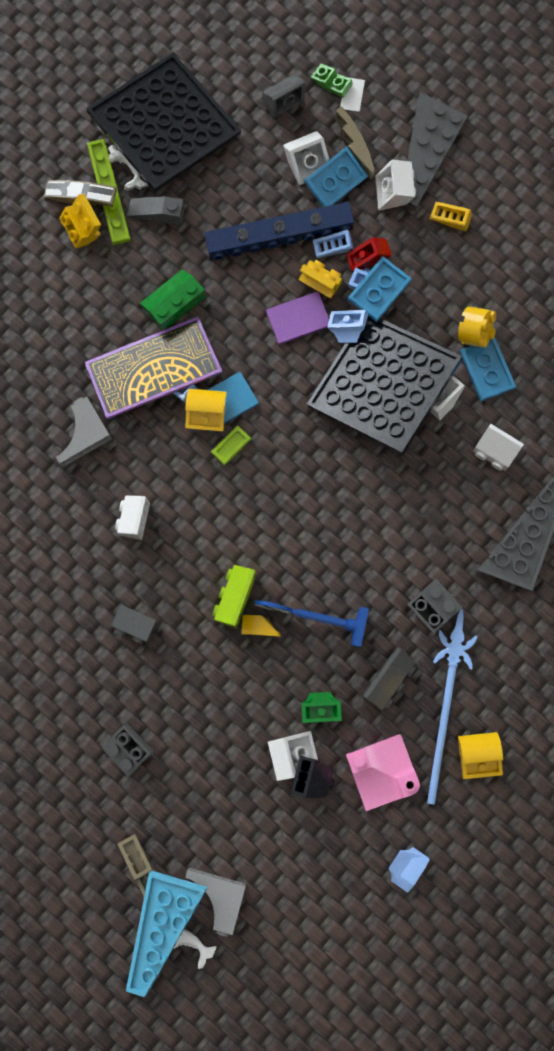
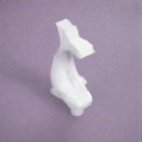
M115 145L109 146L108 149L111 153L108 157L109 162L118 161L120 164H127L134 174V179L126 183L124 190L130 191L133 188L141 190L148 187V184L141 180L139 173L123 154L116 149Z
M184 929L174 949L179 945L197 948L200 952L198 969L204 967L206 959L213 957L217 946H204L194 934Z

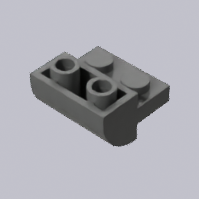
M437 579L407 604L433 633L463 608Z
M125 723L102 747L128 777L154 753L128 723Z

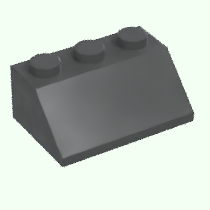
M399 647L394 649L362 695V698L380 711L383 708L387 710L393 702L391 697L394 692H400L404 686L402 682L406 676L410 677L416 669L413 666L415 661Z

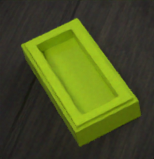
M237 426L211 453L225 466L251 441V438Z

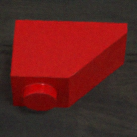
M372 237L347 253L346 256L351 271H354L355 268L361 270L374 266L382 256L388 259L392 254L387 239Z

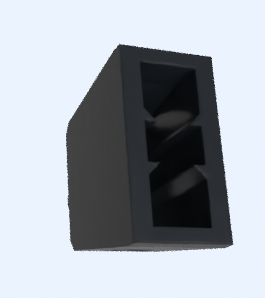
M300 756L291 793L306 798L326 797L329 789H332L335 785V780L332 778L333 769L316 759Z

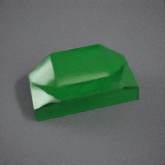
M331 692L309 693L306 701L301 703L302 723L342 721L341 701L336 700Z

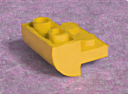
M79 194L72 206L65 207L60 216L61 224L65 227L69 239L73 242L75 248L86 246L100 236L98 229L101 226L85 194Z
M309 260L307 266L303 264L300 269L302 274L298 280L325 296L332 298L343 282L342 278H340L341 274L333 269L331 271L324 269L325 265L318 260H315V262Z
M189 389L186 398L185 428L224 431L227 392Z
M497 732L458 736L463 779L503 775V753Z

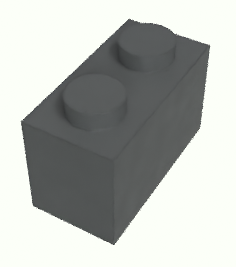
M120 605L111 626L115 627L114 632L123 636L128 633L133 636L132 640L143 644L144 641L149 643L158 621L124 605Z

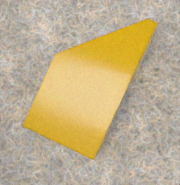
M243 615L241 634L280 637L279 631L264 616Z

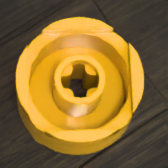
M468 306L462 316H465L464 322L459 324V341L465 345L486 348L489 340H493L496 330L493 326L496 320V312Z

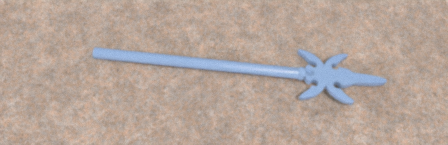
M462 609L458 614L455 630L450 636L451 643H447V638L439 630L440 640L446 649L440 651L434 660V663H437L440 659L444 658L446 653L449 654L447 658L449 668L427 800L428 804L435 805L457 663L461 661L459 657L463 656L464 661L472 670L471 659L465 650L471 648L477 639V636H474L466 642L465 646L461 644L464 641Z

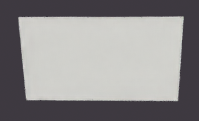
M350 78L353 85L344 98H342L341 106L345 110L360 112L365 80Z

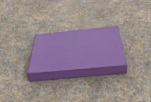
M318 291L266 309L278 345L328 328L329 318Z

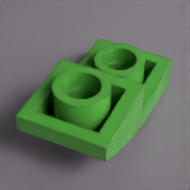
M320 64L311 76V79L318 85L344 98L353 85L352 79L337 74L334 68L324 64Z

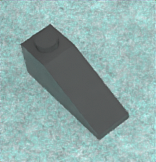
M165 196L133 198L130 200L128 217L182 225L185 211L183 199Z

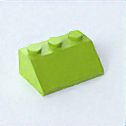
M234 565L233 569L229 568L226 575L228 583L226 587H222L219 598H222L220 605L215 606L212 616H215L214 620L216 622L237 629L256 577L255 570Z

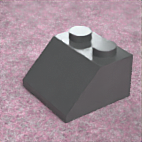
M295 75L285 77L276 85L268 86L262 92L263 103L273 118L305 101V82L303 79Z

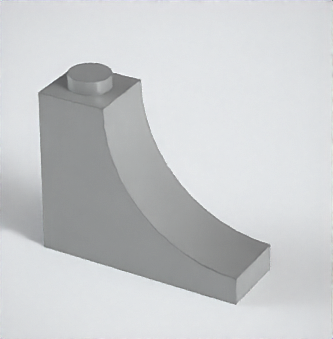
M81 397L71 405L75 417V431L68 447L56 457L62 467L112 439L87 397Z
M188 868L185 878L208 887L206 893L214 909L213 930H216V933L221 936L228 937V934L233 935L246 884Z

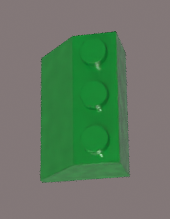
M182 269L139 304L163 331L205 299L206 295L205 290L197 280Z

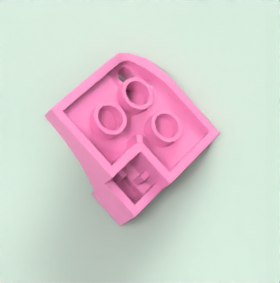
M401 734L345 754L366 811L401 798H406L418 792L420 783ZM409 781L413 782V787L411 789H408L406 787V784Z

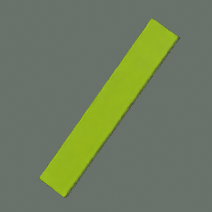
M105 139L89 142L87 145L97 184L113 186L117 189L113 207L103 205L112 243L117 245L129 242L131 239L112 165L109 162V153Z

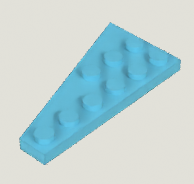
M155 871L149 872L126 992L142 997L148 994L208 887Z

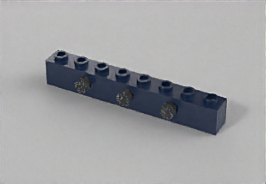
M344 202L207 231L204 234L210 260H221L225 256H240L244 252L250 251L254 253L263 248L273 249L282 244L292 245L301 240L311 241L315 237H324L345 230L350 232L353 230L354 220L350 203Z

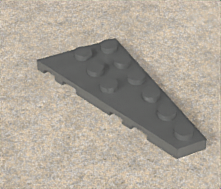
M419 92L407 161L412 162L414 187L416 189L415 197L407 205L417 209L468 117L422 92Z
M551 478L479 567L478 572L530 592L533 591L554 532V478Z

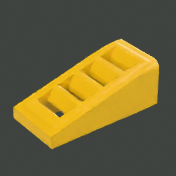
M435 202L430 220L467 231L472 213L471 209ZM440 209H443L441 217L438 216ZM447 211H449L450 214H449L448 218H445V217H446V214H447ZM454 214H457L456 219L453 220Z

